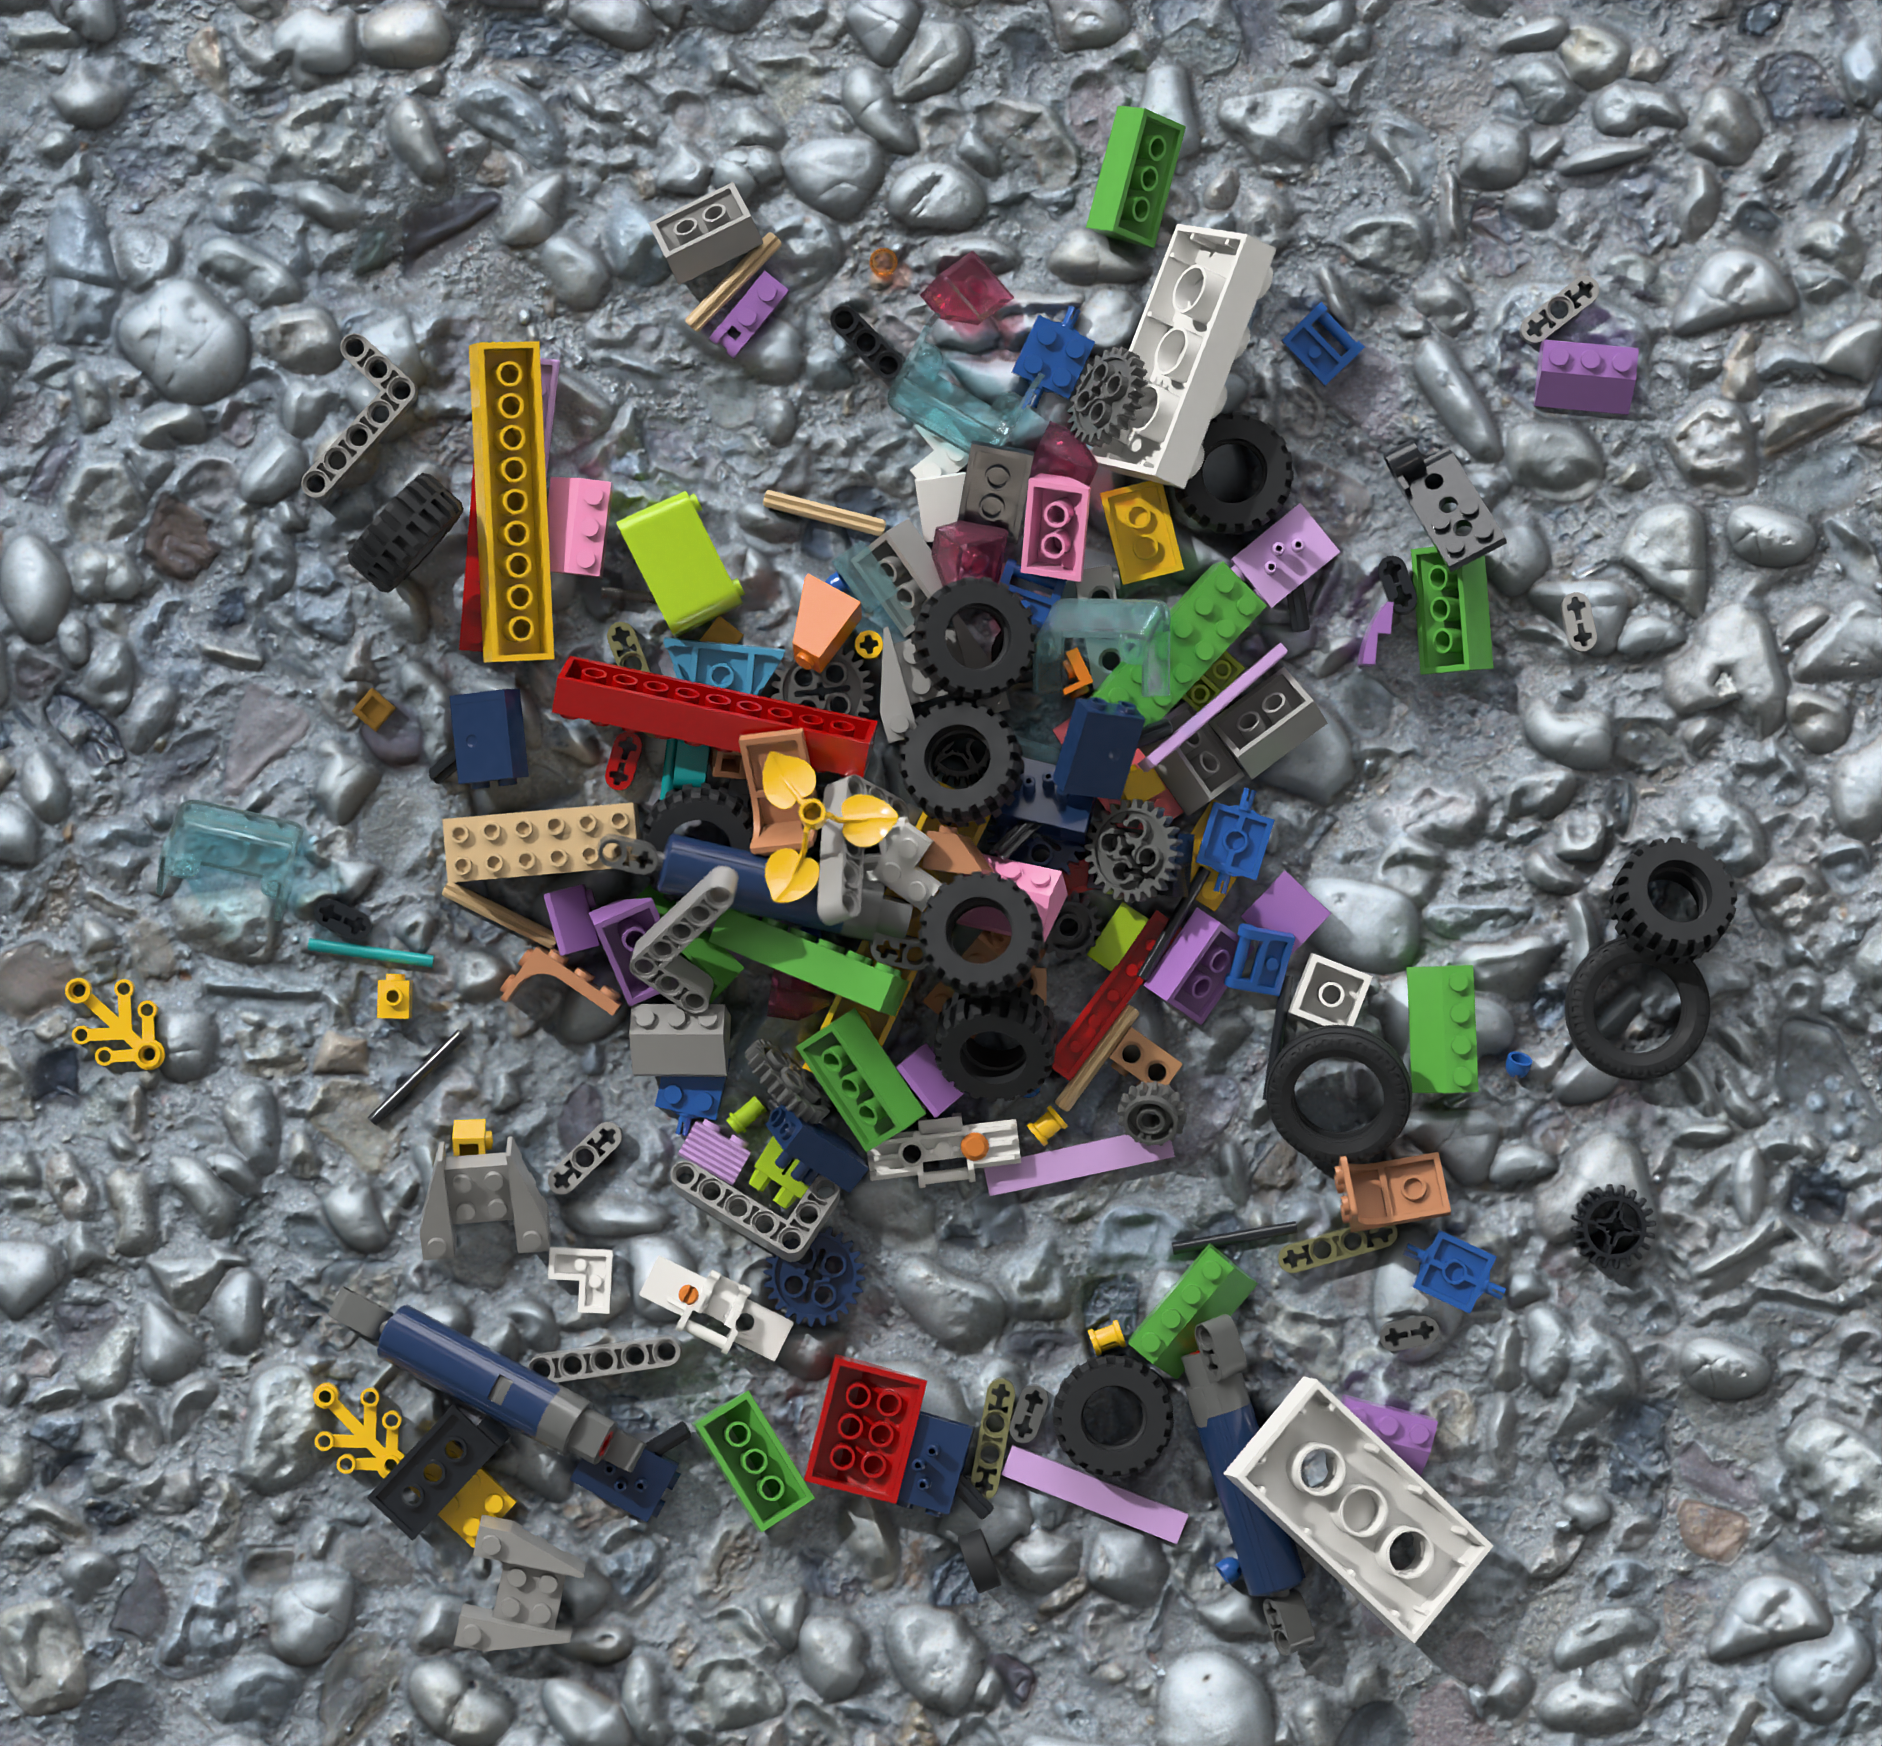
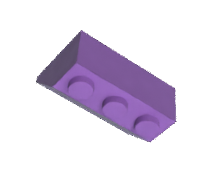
M1544 339L1539 344L1534 406L1628 415L1636 382L1639 348Z
M653 899L617 900L589 912L629 1007L660 994L634 976L630 971V961L636 942L661 919Z
M1196 908L1143 986L1202 1025L1228 987L1223 982L1226 973L1230 972L1239 936L1207 913ZM1251 944L1246 960L1255 948Z
M1343 1394L1341 1403L1421 1477L1431 1452L1438 1421L1434 1417Z

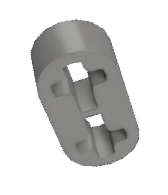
M1573 592L1562 599L1560 610L1569 646L1577 652H1584L1595 645L1597 633L1589 599L1580 592ZM1571 598H1576L1578 603L1582 602L1584 608L1579 610L1580 620L1576 621L1574 611H1568L1567 605L1572 603ZM1581 623L1583 633H1589L1590 639L1585 641L1586 646H1581L1580 642L1574 641V636L1578 635L1577 624Z

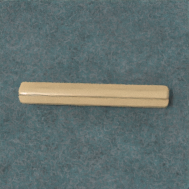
M771 232L767 233L762 238L764 244L750 251L688 315L685 321L694 331L699 332L781 247L782 243L776 235Z
M771 490L766 491L763 505L767 508L879 537L884 534L886 521L883 519Z
M447 882L443 889L442 895L549 949H553L557 943L554 931L457 883Z
M1130 1004L1124 1007L1056 1099L1055 1103L1058 1107L1066 1112L1070 1111L1139 1016L1137 1009Z

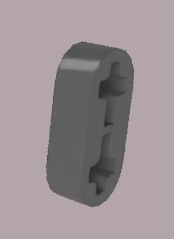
M1427 1315L1405 1318L1384 1324L1379 1331V1340L1390 1351L1419 1347L1434 1342L1438 1337L1439 1327L1437 1322ZM1425 1321L1428 1326L1433 1327V1330L1428 1332L1427 1338H1423L1421 1334L1411 1335L1410 1330L1419 1329L1421 1326L1420 1322ZM1394 1328L1397 1333H1407V1336L1397 1339L1398 1344L1392 1345L1390 1340L1385 1341V1336L1390 1334L1389 1329Z
M1030 1384L1023 1388L1009 1426L1010 1435L1019 1443H1028L1035 1438L1047 1408V1391L1039 1384ZM1034 1390H1037L1043 1402L1041 1404L1036 1403L1032 1412L1027 1411L1029 1400L1025 1396L1026 1394H1033ZM1025 1415L1030 1416L1028 1426L1032 1429V1432H1026L1022 1437L1018 1435V1429L1014 1427L1016 1423L1022 1424Z

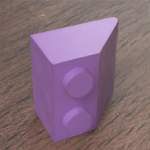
M585 884L543 894L560 956L602 945L589 915L592 908L597 907L592 889L586 890Z
M925 1042L897 1064L896 1069L936 1118L961 1097L965 1091L962 1093L954 1087L953 1081L949 1083L944 1078L942 1070L937 1067L935 1062L934 1044L930 1047Z

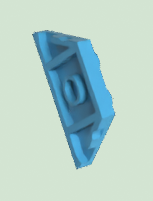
M665 637L663 641L665 648L669 652L674 665L673 669L678 679L760 696L786 652L785 649Z

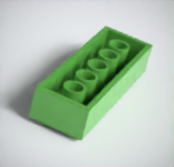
M1223 561L1212 564L1086 700H1089L1090 697H1098L1108 703L1130 702L1137 707L1136 709L1146 719L1144 726L1161 720L1267 605Z
M732 909L725 910L717 918L709 942L879 1012L896 1016L909 981L900 978L902 971L879 962L873 967L874 960L850 950H848L847 955H844L845 948L823 939H819L817 944L815 943L816 936L793 927L787 932L789 925L774 919L762 917L760 921V916Z

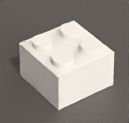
M1310 953L1288 1012L1323 1026H1354L1373 976Z

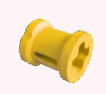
M866 630L857 636L855 648L857 653L864 659L872 660L877 658L882 652L883 641L877 632ZM868 636L871 637L872 641H878V646L873 648V653L867 654L866 649L860 648V644L865 643V637Z
M1051 1105L1047 1107V1112L1034 1123L1029 1122L1026 1125L1044 1147L1048 1144L1047 1140L1061 1128L1066 1129L1068 1127Z
M1114 1320L1112 1325L1096 1331L1093 1329L1088 1330L1097 1356H1100L1103 1351L1119 1345L1122 1348L1126 1347L1118 1320Z

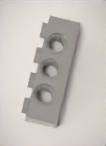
M1111 565L1083 569V580L1081 582L1074 581L1089 671L1093 679V691L1112 672L1103 667V656L1107 653H1114L1119 657L1121 663L1127 656L1126 653L1132 651L1129 633L1123 634L1121 621H1126L1124 603L1117 602L1115 591L1121 590L1118 571L1112 572ZM1104 591L1107 593L1109 604L1104 608L1095 607L1091 601V596L1094 592ZM1102 622L1111 623L1115 630L1114 636L1110 639L1100 638L1097 634V626Z

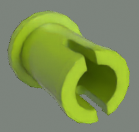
M753 1096L751 1100L734 1114L730 1112V1117L726 1121L737 1134L742 1131L745 1133L747 1131L745 1128L767 1110Z

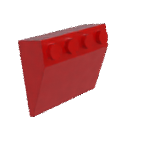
M835 1354L804 1474V1481L896 1504L928 1380L866 1361Z

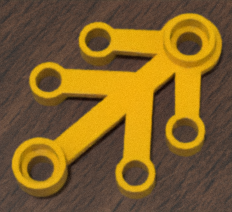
M75 978L67 983L65 988L66 997L73 1003H84L110 1027L89 1028L84 1025L77 1026L72 1031V1039L75 1043L82 1045L90 1041L124 1040L133 1048L114 1051L110 1047H101L95 1053V1060L99 1065L107 1066L113 1062L135 1061L144 1070H154L162 1065L165 1059V1049L160 1042L155 1040L154 1017L158 1013V1006L151 1000H146L139 1004L137 1011L142 1018V1038L139 1037L132 1030L131 996L135 991V986L131 980L121 979L114 986V991L118 996L119 1017L92 993V986L88 980ZM123 982L127 983L130 987V991L126 995L122 994L119 990ZM79 984L85 987V994L81 997L75 993V987ZM145 1004H150L153 1007V1013L150 1016H146L142 1011ZM80 1029H84L87 1032V1038L84 1041H80L77 1038V1032ZM151 1048L154 1050L155 1057L153 1060L145 1058L144 1053L146 1049ZM103 1050L108 1051L111 1055L108 1062H103L100 1059V1053Z
M329 1382L320 1384L313 1394L315 1404L323 1409L329 1408L354 1435L332 1434L329 1431H322L315 1438V1446L321 1451H327L332 1447L367 1448L375 1457L355 1458L351 1454H343L337 1460V1469L343 1474L351 1473L353 1470H377L379 1475L385 1478L392 1471L386 1467V1461L393 1459L398 1464L405 1457L404 1453L398 1450L399 1426L402 1423L401 1414L396 1410H390L382 1418L383 1426L387 1429L385 1448L376 1439L377 1403L380 1401V1393L376 1388H366L360 1395L361 1403L364 1405L363 1425L339 1400L340 1392L336 1385ZM322 1391H328L331 1394L329 1402L321 1400L320 1394ZM366 1392H373L376 1395L375 1402L369 1403L365 1400ZM390 1414L395 1415L398 1419V1423L394 1426L387 1423V1416ZM322 1435L330 1438L329 1446L325 1447L320 1444L319 1439ZM342 1459H350L352 1467L344 1469L341 1465Z

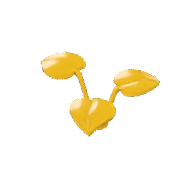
M771 751L768 754L763 769V787L766 797L771 804L781 810L789 809L798 802L800 805L799 815L805 826L800 854L790 848L781 849L770 856L765 868V878L772 900L776 903H788L799 900L810 893L819 879L818 863L811 858L805 857L811 830L822 828L827 819L840 824L844 823L843 835L845 839L854 846L866 848L882 841L898 822L899 817L895 810L886 802L864 794L851 796L842 803L843 817H838L830 811L826 812L824 805L819 800L802 799L810 796L816 786V776L812 767L800 758Z

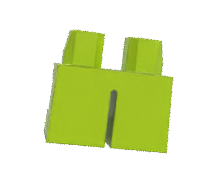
M773 1136L754 1165L756 1169L752 1174L749 1184L763 1192L771 1179L782 1187L773 1201L787 1209L795 1202L797 1197L801 1199L810 1186L805 1185L802 1181L797 1182L791 1177V1172L798 1165L799 1160L795 1159L785 1174H783L784 1169L776 1166L775 1160L782 1153L783 1149Z

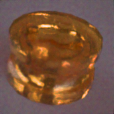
M888 248L875 250L869 260L871 271L879 277L892 275L898 264L896 254ZM883 254H887L890 256L889 263L892 267L889 270L886 267L884 271L878 270V262L875 258L878 255L882 258Z

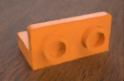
M1077 647L1066 652L1064 655L1066 660L1061 663L1068 679L1075 678L1077 682L1061 690L1063 697L1070 695L1072 700L1090 691L1088 686L1093 683V679Z

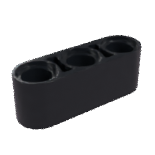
M846 305L835 308L830 316L831 328L834 333L879 379L885 382H892L898 379L903 370L900 356L853 308ZM846 313L852 316L853 324L848 329L837 327L835 321L840 314ZM861 337H872L876 342L875 347L868 352L860 350L857 344ZM890 358L896 361L898 367L894 373L884 374L881 372L879 366L884 359Z

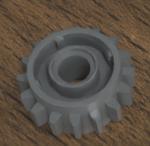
M1143 1081L1136 1087L1130 1086L1128 1094H1122L1117 1115H1120L1118 1124L1125 1127L1124 1134L1130 1135L1135 1142L1147 1144V1146L1158 1144L1162 1146L1168 1140L1173 1142L1176 1133L1181 1134L1183 1132L1187 1119V1112H1185L1186 1102L1180 1101V1093L1172 1090L1168 1084L1164 1085L1158 1083V1081L1147 1083Z

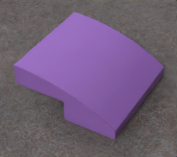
M1386 602L1381 605L1370 621L1361 643L1357 666L1371 667L1375 665L1378 636L1386 637L1391 634L1394 602Z
M1284 870L1240 917L1248 924L1257 928L1292 933L1295 937L1292 955L1326 920L1331 912Z

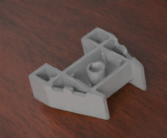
M956 614L952 618L954 627L947 628L945 633L946 645L952 657L962 666L972 669L984 668L992 664L963 620ZM884 627L880 715L888 743L892 744L905 740L904 735L907 730L912 729L914 731L917 727L914 722L915 719L911 705L946 696L948 693L935 689L932 686L933 682L929 678L925 679L921 674L922 667L919 662H915L913 653L916 652L915 645L911 644V639L893 644L889 627ZM1006 691L985 700L978 699L975 701L978 707L982 704L991 707L995 714L1010 710Z
M508 1137L507 1149L504 1153L446 1157L445 1143L439 1142L421 1217L420 1240L423 1260L455 1258L457 1242L455 1224L514 1220L518 1253L550 1251L551 1227L548 1204L536 1187V1181L523 1162L522 1154L513 1137Z
M482 1514L473 1556L504 1562L494 1610L463 1603L454 1645L480 1651H494L570 1643L573 1626L556 1623L566 1575L584 1578L586 1562L567 1551L564 1552L549 1544L548 1540L543 1537L535 1536L523 1529V1526L512 1520Z

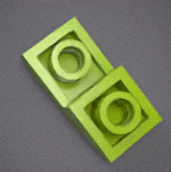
M1226 650L1182 698L1198 712L1228 687L1246 667Z
M1122 902L1101 932V935L1096 939L1095 947H1091L1086 955L1111 972L1119 964L1149 919Z

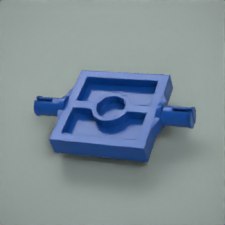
M1069 306L1063 322H1053L1041 315H1037L1011 373L1025 379L1032 386L1024 402L1029 406L1033 400L1032 408L1037 409L1043 392L1055 393L1067 400L1070 398L1095 344V341L1080 335L1074 329L1077 319L1082 312L1079 309H1076L1074 312L1075 307Z
M1244 788L1239 805L1228 806L1213 802L1195 861L1219 872L1213 891L1219 892L1221 883L1224 881L1220 892L1222 894H1226L1231 876H1243L1257 880L1275 821L1274 819L1261 816L1251 809L1257 791L1251 790L1247 801L1250 790L1248 788Z
M729 1058L728 1060V1071L730 1067L731 1058ZM661 1076L655 1107L668 1109L679 1115L675 1134L688 1136L692 1118L703 1117L718 1120L727 1077Z
M1438 1229L1432 1244L1425 1251L1408 1243L1406 1248L1417 1254L1407 1250L1403 1252L1404 1256L1420 1262L1419 1271L1412 1287L1469 1314L1476 1300L1483 1293L1499 1300L1502 1299L1503 1295L1492 1289L1503 1294L1505 1293L1506 1288L1489 1281L1490 1270L1496 1260V1256Z

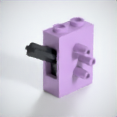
M1299 503L1230 560L1234 566L1230 569L1243 582L1247 581L1252 587L1253 592L1267 605L1269 610L1286 597L1292 631L1304 632L1310 629V621L1303 582L1340 553V551L1303 505Z

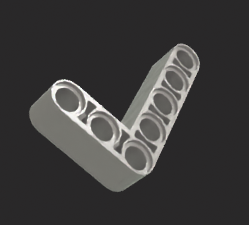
M357 333L348 334L343 338L340 345L341 353L380 392L304 474L301 482L302 489L313 499L322 500L330 496L418 398L419 392L415 383L364 336ZM355 341H361L364 345L363 353L357 357L350 356L348 352L350 344ZM379 362L386 363L387 373L385 376L374 378L372 376L373 366ZM403 383L408 384L411 389L410 395L403 400L397 399L395 397L396 387ZM379 407H387L389 410V417L383 423L375 422L373 417L375 410ZM358 430H365L368 434V440L363 446H355L352 441L354 433ZM343 453L347 459L346 465L339 470L333 469L331 465L332 457L335 454ZM317 476L323 477L325 480L324 489L319 493H313L310 490L311 480Z
M858 775L848 776L825 787L823 801L825 811H830L838 817H843L842 803L846 799L854 795L864 794L886 802L895 810L899 818L908 817L910 821V810L902 799ZM827 819L822 827L817 908L821 920L826 925L831 926L858 916L860 913L864 848L854 846L845 839L843 835L844 823L840 824Z
M726 866L713 869L635 944L630 961L631 973L690 1013L699 1014L706 1011L714 982L708 974L680 956L679 953L731 906L739 881L738 874Z
M680 1161L671 1170L672 1187L678 1195L789 1262L798 1261L805 1255L840 1201V1186L820 1175L808 1188L788 1220H785L690 1161ZM688 1173L694 1178L690 1183L682 1184L677 1181L678 1177L681 1174ZM823 1187H829L834 1190V1194L828 1198L821 1197L817 1192ZM714 1189L720 1193V1196L715 1200H707L704 1197V1193L708 1190ZM735 1206H743L747 1209L746 1213L740 1217L733 1216L730 1211ZM805 1213H813L817 1216V1220L811 1224L804 1223L800 1218ZM762 1222H768L773 1225V1229L768 1233H761L756 1228ZM794 1238L800 1242V1245L796 1249L790 1250L785 1248L783 1243L787 1239Z
M663 1335L546 1352L532 1358L527 1368L535 1371L534 1364L536 1362H547L551 1371L546 1378L560 1385V1382L667 1367L678 1361L682 1353V1345L676 1337ZM662 1343H671L675 1347L676 1355L673 1358L666 1359L660 1355L659 1346ZM632 1347L640 1348L644 1352V1360L640 1363L631 1362L627 1356L628 1350ZM600 1352L610 1353L613 1358L612 1366L608 1368L599 1366L596 1360L597 1354ZM570 1356L579 1358L582 1363L581 1370L578 1372L569 1371L565 1365L566 1358Z

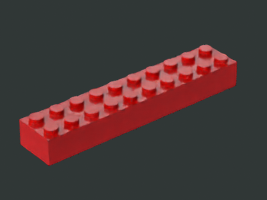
M570 655L557 677L552 713L560 714L565 719L576 720L581 718L590 720L591 723L597 726L613 725L622 727L624 731L630 733L642 731L651 733L658 739L667 740L674 738L684 740L686 744L691 746H701L703 744L715 747L716 750L724 753H731L733 751L741 753L739 744L741 735L803 728L810 765L814 772L824 773L829 771L839 773L843 778L851 775L864 777L872 756L878 721Z

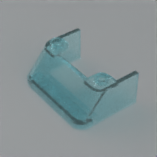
M935 312L922 329L888 392L887 401L889 406L896 413L967 454L970 453L972 440L1005 446L1045 375L1042 373L1037 375L1024 397L1015 392L1007 391L998 395L992 406L988 405L937 375L943 365V355L939 348L927 341L941 314Z
M1063 598L1053 604L1034 640L1037 643L1036 653L1033 654V694L1061 693L1064 638H1119V652L1122 659L1129 664L1142 665V697L1170 695V610L1165 602L1158 599Z
M201 800L185 801L177 812L159 855L156 894L163 895L170 875L183 879L190 878L198 874L201 865L262 878L260 889L266 896L276 899L274 920L280 921L293 888L303 843V827L291 820Z

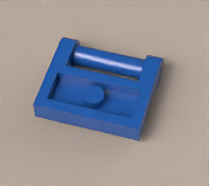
M1321 302L1281 342L1325 387L1365 346L1360 341L1356 342L1326 311L1328 308ZM1316 320L1347 350L1342 357L1311 326Z
M1008 558L1000 582L1009 586L1008 590L1012 593L1018 592L1023 598L1021 602L1025 608L1030 607L1033 614L1030 617L1032 625L1036 624L1037 628L1049 632L1067 580L1021 573V565L1016 564L1017 560ZM1015 576L1052 589L1051 599L1009 584L1011 577Z
M1239 924L1237 932L1239 940L1230 972L1225 975L1224 985L1234 989L1279 996L1295 942L1294 935L1292 933L1257 928L1250 924ZM1251 940H1257L1259 944L1249 978L1242 977Z

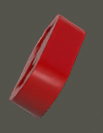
M621 733L614 741L605 771L606 783L614 790H625L631 786L634 780L643 747L641 739L634 733ZM628 737H632V742L634 745H637L636 751H630L627 760L622 759L624 749L619 747L620 742L627 741ZM621 762L626 763L624 774L628 775L627 782L621 781L620 785H615V779L611 777L612 771L617 772L619 770Z

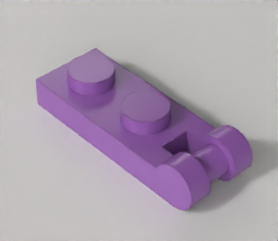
M764 270L725 320L712 333L709 340L716 345L721 344L727 349L726 353L730 357L736 358L786 297L789 290ZM732 327L741 333L736 340L727 334Z

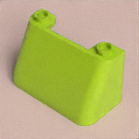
M686 490L616 522L667 625L676 638L742 605L743 602L740 597L746 595L738 578L731 580L698 515V512L703 509L695 493L689 496Z

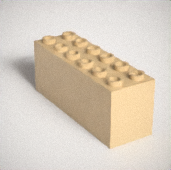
M638 803L442 819L448 883L616 869L608 867L600 861L598 856V843L600 839L608 834H617L640 840L641 835ZM615 843L607 844L603 849V853L609 858L617 857L621 852V847ZM627 846V857L625 859V862H629L630 855L637 857L639 860V864L642 865L641 859H639V856L631 854V847Z

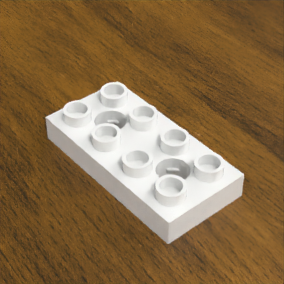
M1177 224L1129 348L1131 352L1140 356V360L1145 362L1143 369L1148 371L1143 378L1148 381V384L1142 388V392L1146 393V396L1139 399L1138 402L1142 405V408L1135 409L1134 415L1136 419H1129L1127 422L1128 430L1121 429L1119 439L1112 437L1110 445L1104 443L1101 448L1096 445L1091 447L1087 458L1088 461L1118 474L1185 489L1188 479L1198 472L1203 463L1204 448L1201 444L1211 419L1215 418L1222 411L1226 403L1227 389L1224 384L1234 359L1242 355L1249 343L1250 329L1247 324L1255 303L1266 294L1272 283L1273 270L1270 264L1276 248L1248 234Z
M1303 1377L1223 1473L1400 1639L1414 1644L1493 1547L1480 1532L1316 1379ZM1312 1450H1323L1326 1454L1327 1476L1317 1487L1307 1488L1301 1478L1302 1462ZM1401 1533H1411L1414 1537L1415 1558L1405 1569L1395 1570L1389 1556L1391 1544Z

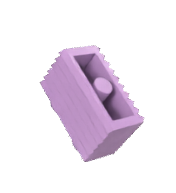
M706 1118L703 1123L697 1120L677 1155L733 1185L752 1152L747 1148L749 1142L735 1134L728 1138L719 1133L722 1127Z

